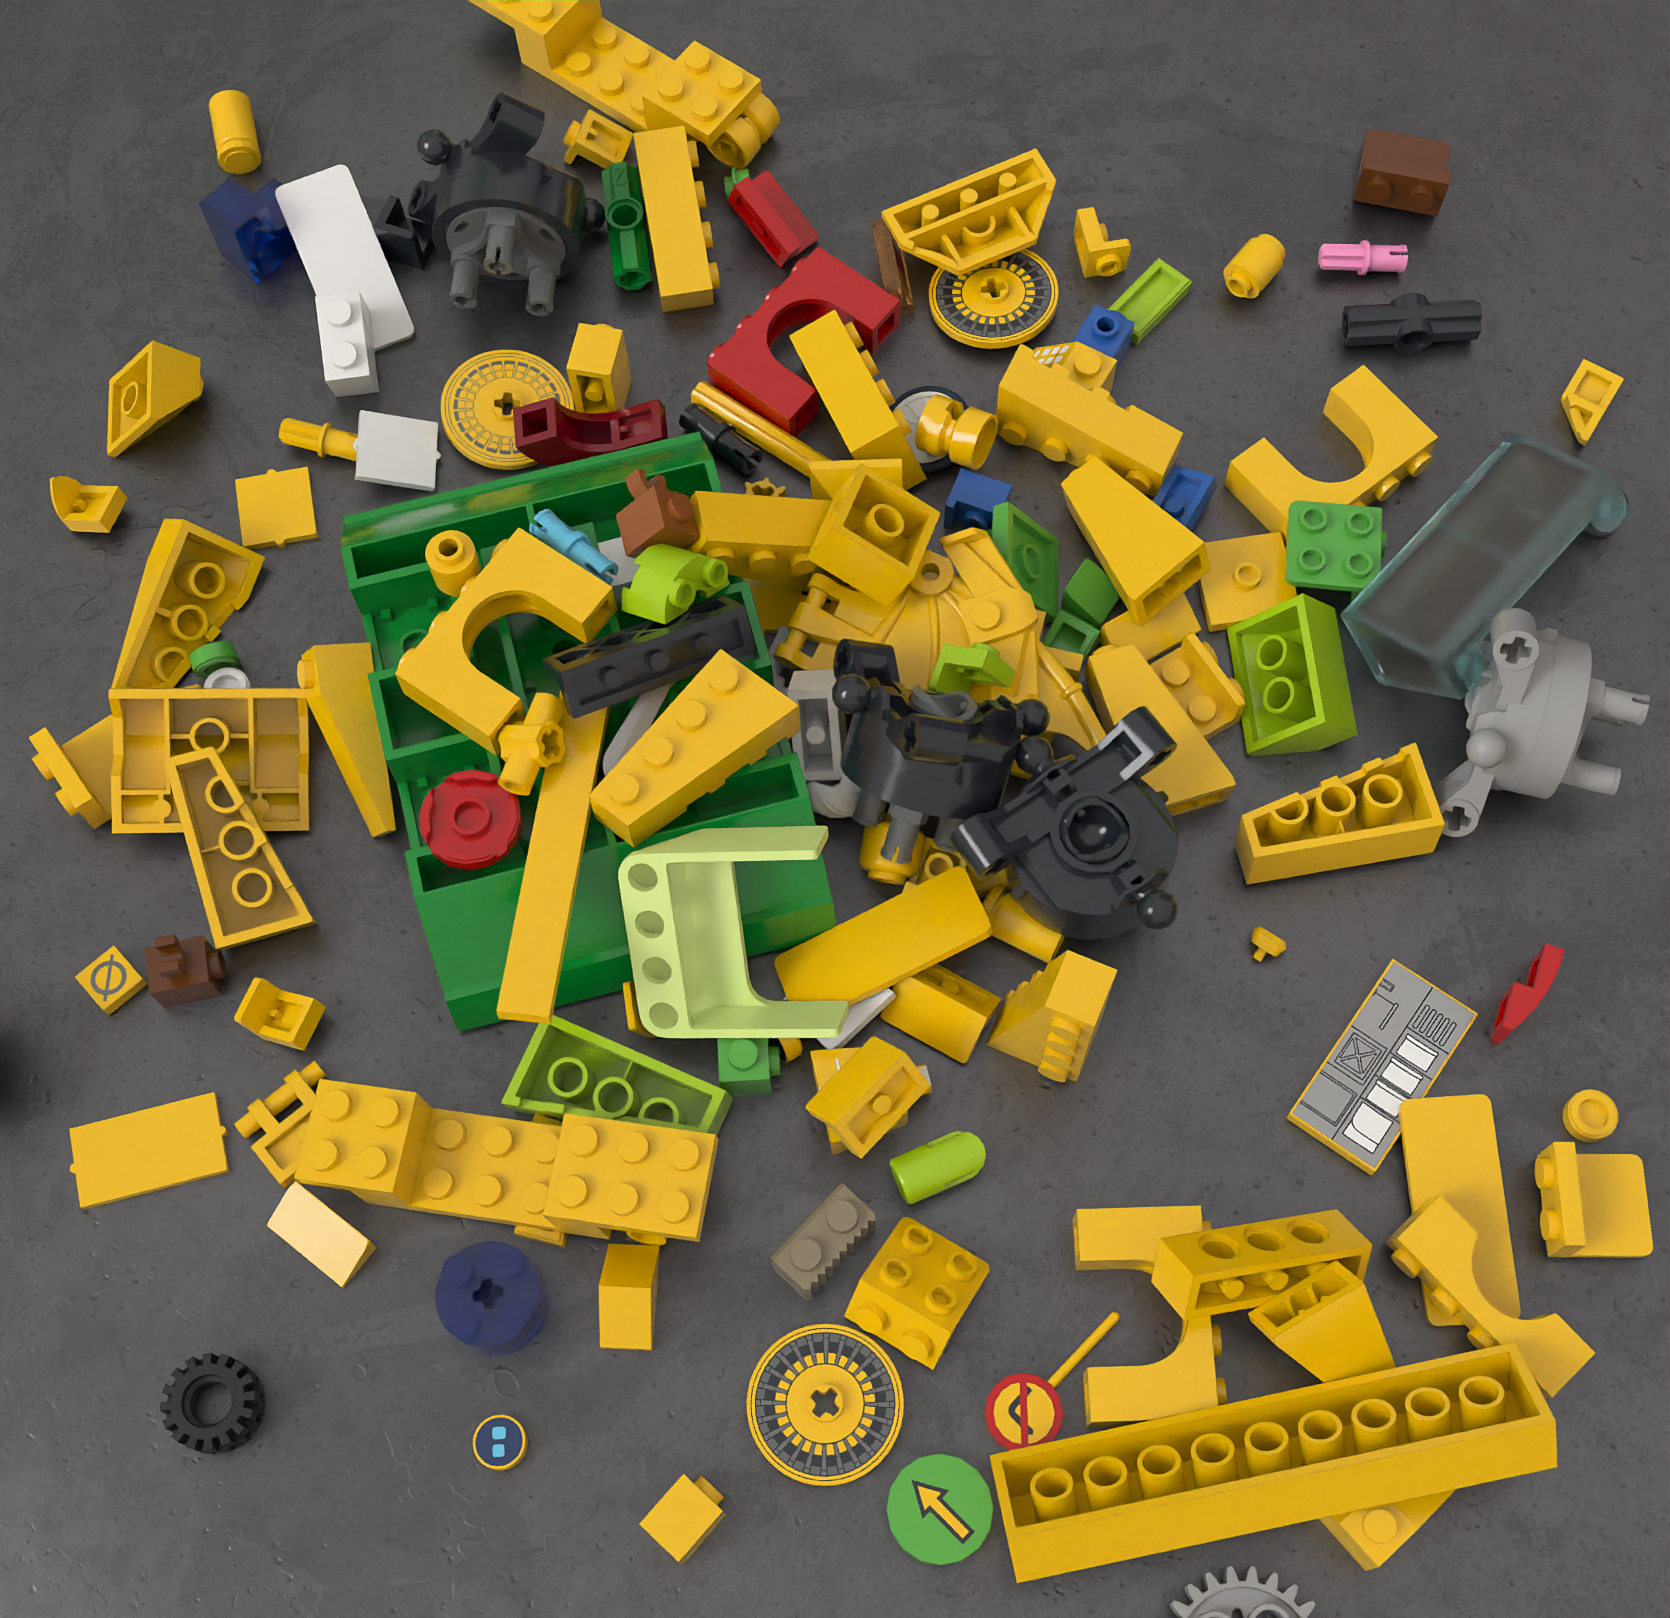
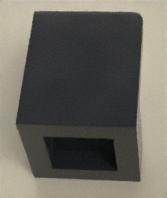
M390 195L373 227L384 256L387 260L423 270L435 247L432 240V225L405 217L400 198Z

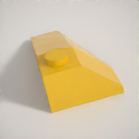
M164 519L146 562L111 689L173 688L191 667L189 655L197 648L212 642L221 632L219 628L235 610H239L249 599L265 557L187 520Z
M370 642L314 645L301 655L302 660L298 662L297 678L301 689H306L307 702L372 838L382 837L395 831L396 827L388 768L367 675L374 672Z

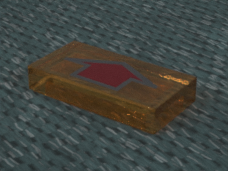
M883 218L872 221V231L883 287L886 292L900 300V313L903 314L915 309L904 252L900 249Z

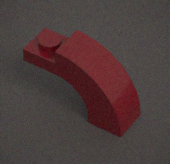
M554 397L513 409L516 449L527 457L552 467L668 439L666 410L659 399L613 412L597 414L582 413L568 409L561 405Z

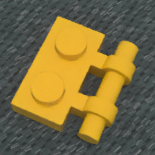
M315 1060L299 1073L296 1069L283 1078L286 1082L263 1101L260 1098L256 1099L247 1106L249 1112L234 1123L245 1139L261 1127L267 1134L250 1147L284 1189L296 1180L294 1176L315 1098V1093L311 1088L319 1082V1079L327 1076ZM299 1098L304 1105L279 1123L275 1116Z

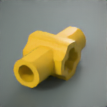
M536 693L524 721H515L512 725L503 726L498 741L501 746V758L506 763L499 777L498 784L506 791L516 795H529L540 767H549L552 763H561L566 746L563 739L564 730L559 726V722L566 706L558 697L549 693Z

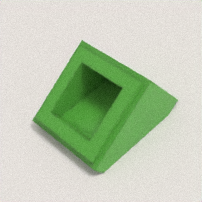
M1086 558L1066 586L1061 606L1101 628L1121 597L1107 574L1097 564Z
M1060 609L1042 643L1047 647L1084 655L1083 666L1100 641L1101 628L1067 609Z

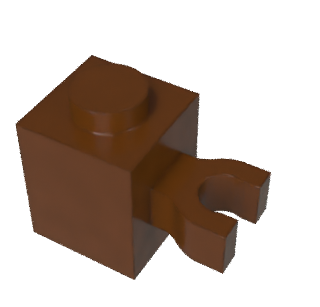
M175 934L154 938L155 946L144 948L150 995L164 1008L222 996L220 979L226 978L227 974L224 956L221 950H215L203 935L179 940Z

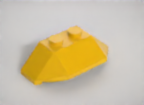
M1033 149L882 211V218L901 250L960 276L1037 243L1056 186V179L1038 150Z

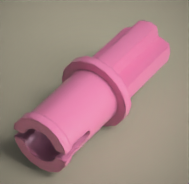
M1362 240L1360 244L1325 243L1319 249L1318 264L1323 270L1357 271L1359 275H1366L1367 271L1404 273L1408 255L1402 256V253H1407L1408 249L1403 244L1370 245L1367 240Z

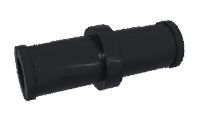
M691 403L684 409L685 412L697 421L681 414L679 425L690 433L700 431L701 438L712 455H721L745 475L752 473L757 468L744 455L760 463L763 456L762 451L737 435L736 428L727 421L720 422L702 409L698 403Z

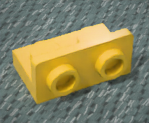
M1190 632L1183 637L1180 648L1150 664L1151 668L1206 741L1240 721L1246 704L1241 686L1234 678H1228L1218 665V658L1213 648L1205 641L1201 643L1194 632Z

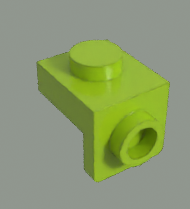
M973 643L970 648L944 644L928 687L929 690L945 694L958 690L968 693L971 682L1008 688L1015 670L999 658L1000 652L989 645Z

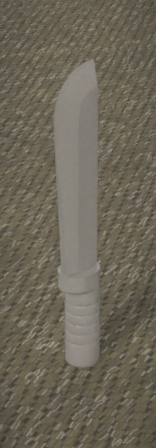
M675 682L643 693L638 697L604 754L603 771L605 777L650 728L669 689L673 687Z

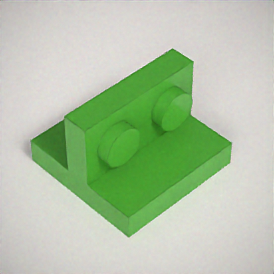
M1009 501L993 506L992 529L985 531L992 539L1023 590L1031 594L1035 609L1046 612L1044 624L1054 621L1058 614V538Z

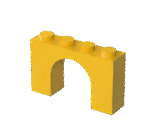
M1362 365L1330 389L1322 412L1360 451L1365 469L1359 475L1349 480L1335 483L1313 480L1295 469L1264 437L1230 461L1224 485L1271 533L1281 532L1285 548L1287 545L1288 510L1292 502L1310 501L1367 507L1375 499H1378L1380 502L1386 500L1396 491L1402 479L1409 474L1413 477L1418 476L1433 460L1431 452L1438 436L1365 365Z
M518 528L509 539L502 540L495 547L490 562L479 575H473L465 582L461 589L460 597L450 609L442 611L435 617L430 626L429 633L416 648L409 649L402 656L398 664V670L395 672L396 678L406 696L498 756L501 752L498 737L503 726L512 725L515 721H524L526 713L521 698L477 670L471 664V651L477 636L488 624L502 616L513 613H531L550 620L583 643L590 642L618 610L613 587L523 529Z
M1201 1205L1077 1209L1072 1219L1076 1270L1136 1269L1153 1275L1160 1238L1212 1230L1209 1220L1202 1221ZM1210 1315L1187 1320L1182 1319V1333L1175 1351L1167 1358L1154 1364L1143 1366L1087 1367L1083 1373L1086 1428L1122 1427L1227 1404L1224 1378H1216L1214 1357H1220L1222 1353L1219 1325L1211 1324Z

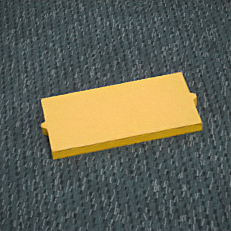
M215 1092L69 1129L74 1163L70 1166V1171L76 1175L80 1208L83 1210L230 1172L224 1137L228 1135V1130L222 1126L218 1097Z

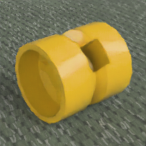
M760 93L710 147L707 146L708 150L721 163L730 168L736 167L738 170L746 168L759 152L761 145L767 142L780 125V115L777 108L770 99Z
M935 394L927 402L921 413L915 434V445L919 450L942 458L949 453L951 462L972 470H978L986 461L994 444L998 429L997 415L972 406L964 411L961 402Z

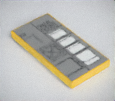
M1392 959L1286 1119L1372 1176L1401 1133L1398 1113L1399 1105L1407 1099L1425 1097L1478 1013Z

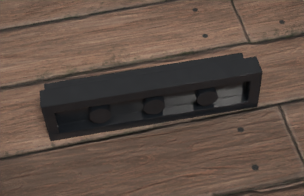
M722 594L689 606L688 611L667 624L649 620L548 656L542 660L546 673L559 682L568 715L576 719L698 674L720 649L735 660L755 653L756 650L745 606Z

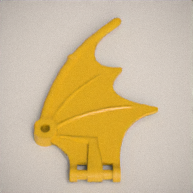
M925 550L914 579L888 607L883 606L861 591H852L825 575L813 573L807 585L810 591L805 602L798 603L786 627L790 632L785 642L778 644L772 657L779 663L793 669L802 671L833 669L837 645L844 638L888 644L895 651L900 682L907 689H913L914 686L920 685L922 689L929 690L928 685L943 645L971 648L958 603L974 597L962 578L954 573L953 564L950 559L931 550ZM928 572H933L938 575V578L928 581L922 576ZM826 599L839 602L834 615L822 610ZM1037 638L1040 701L1047 706L1050 713V723L1042 734L1063 735L1078 744L1084 751H1088L1107 735L1082 692V684L1079 682L1075 683L1058 659ZM806 640L819 644L812 658L801 652ZM971 682L967 694L977 703L981 704L986 700H992L991 685Z

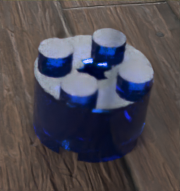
M496 1241L470 1245L448 1258L442 1267L435 1294L437 1312L444 1327L464 1346L486 1356H503L522 1349L531 1341L539 1327L542 1326L547 1316L549 1302L545 1282L527 1256L514 1246ZM497 1289L503 1296L496 1298L494 1308L489 1309L483 1303V1299L489 1297L491 1290Z

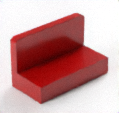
M764 171L753 180L747 176L734 186L727 202L780 269L814 244L819 238L818 233L770 172Z

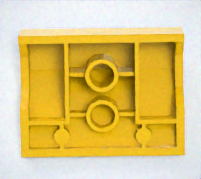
M301 687L109 689V703L113 717L114 754L111 770L112 834L183 832L163 759L211 746L220 754L264 831L309 830L310 718L306 689H301Z

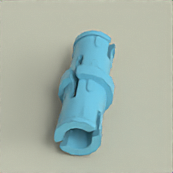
M544 509L535 515L533 519L539 522L542 527L540 528L535 523H530L529 532L531 535L537 537L544 544L610 585L614 579L605 572L608 570L612 575L617 576L618 565L593 547L588 535L582 531L571 529L550 509Z

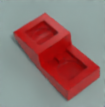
M1545 944L1532 958L1526 984L1514 982L1501 996L1490 1041L1500 1044L1536 1009L1556 977L1565 952L1564 949Z

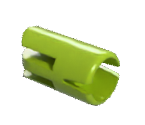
M955 1131L915 1147L891 1159L889 1164L905 1202L914 1204L968 1181L977 1175L984 1166L986 1152L984 1144L977 1136L966 1131Z

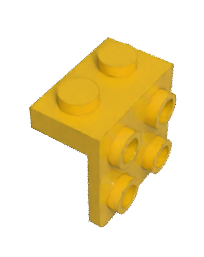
M112 714L62 746L46 727L29 737L38 751V754L32 757L33 762L47 781L56 778L62 789L55 792V795L71 817L79 812L93 829L112 818L111 770L114 756Z
M1553 1142L1537 1155L1535 1180L1537 1187L1541 1190L1543 1208L1540 1215V1228L1542 1237L1546 1240L1548 1257L1643 1258L1652 1252L1653 1240L1643 1162L1637 1155L1576 1154L1575 1142Z
M904 1217L898 1222L860 1278L844 1317L856 1323L866 1332L876 1335L899 1349L909 1358L917 1360L934 1370L957 1324L990 1271L989 1265L984 1260L916 1220Z

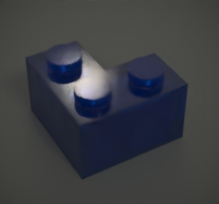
M230 177L198 204L221 255L257 284L266 275L276 271L280 264L297 250L275 196L276 189L283 184L273 177L257 192L252 194Z

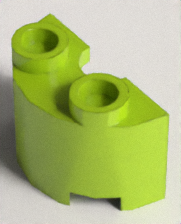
M663 543L650 546L636 557L633 562L640 566L633 577L631 588L623 587L622 611L667 624L688 611V607L693 603L697 590L700 596L708 598L730 584L728 580V566L722 560Z

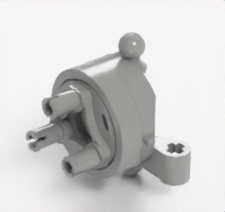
M1510 608L1501 611L1491 622V642L1474 640L1466 644L1460 654L1461 665L1466 671L1462 684L1467 690L1465 707L1469 713L1466 728L1470 730V738L1466 744L1468 759L1438 782L1434 788V795L1445 823L1442 833L1450 837H1461L1471 833L1478 825L1490 788L1499 791L1502 789L1541 799L1550 798L1559 784L1615 795L1620 783L1621 769L1579 759L1577 750L1590 719L1611 723L1614 726H1621L1623 721L1641 726L1648 713L1649 695L1606 687V681L1591 678L1592 654L1587 641L1558 635L1555 629L1546 628L1539 631L1537 630L1534 617L1523 609Z

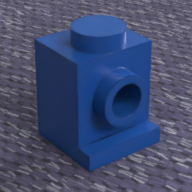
M961 468L945 504L944 528L952 530L954 524L957 523L965 529L973 527L982 530L992 529L993 506L1007 501L1010 502L1012 485Z

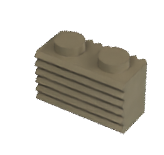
M841 1183L770 1257L772 1268L803 1299L812 1300V1293L820 1292L819 1285H827L826 1278L834 1277L833 1270H841L840 1263H848L847 1255H855L854 1248H862L861 1241L868 1240V1233H875V1213Z

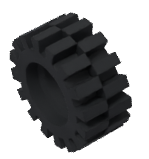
M213 1353L202 1354L203 1359L199 1360L192 1357L186 1360L185 1363L188 1367L184 1370L176 1368L171 1376L176 1379L172 1386L165 1383L162 1393L168 1395L167 1402H160V1412L167 1415V1419L162 1420L165 1429L172 1431L173 1435L171 1437L175 1441L195 1451L215 1455L216 1451L222 1453L233 1451L232 1446L234 1444L242 1446L249 1440L245 1435L250 1430L257 1431L260 1423L255 1420L258 1414L264 1415L265 1405L260 1403V1397L265 1396L264 1388L257 1383V1380H259L258 1376L254 1371L248 1369L247 1365L228 1355L220 1353V1356H217ZM215 1383L224 1384L232 1396V1405L229 1413L217 1423L203 1424L197 1418L194 1408L198 1394L208 1385Z

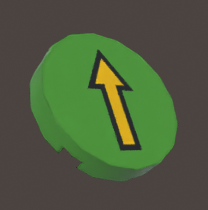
M934 1454L920 1457L901 1470L890 1488L887 1515L891 1533L903 1551L919 1562L942 1566L962 1562L980 1548L990 1531L994 1508L989 1487L976 1468L959 1457Z

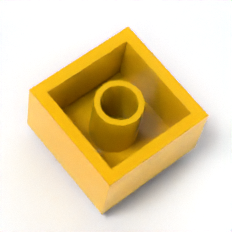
M860 463L835 494L807 559L883 606L888 607L914 579L940 512Z

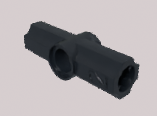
M1420 293L1403 294L1393 299L1390 304L1344 306L1341 328L1343 343H1346V346L1394 344V347L1402 352L1419 351L1431 345L1432 342L1477 340L1481 333L1482 310L1480 302H1476V299L1428 302L1427 297Z

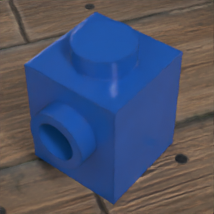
M1095 304L1072 342L1078 341L1116 359L1117 369L1130 348L1135 322L1128 320L1117 311L1107 310Z

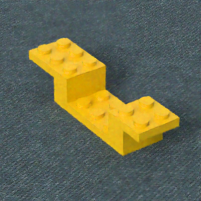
M468 0L514 28L523 64L636 133L684 125L687 141L695 140L696 143L701 141L710 147L762 92L761 79L695 40L676 60L671 59L602 17L600 0Z
M319 1079L294 1179L304 1184L350 1190L366 1203L515 1226L520 1225L609 1240L611 1231L614 1229L700 1242L719 1139L716 1134L564 1113L562 1126L436 1109L432 1108L416 1092Z

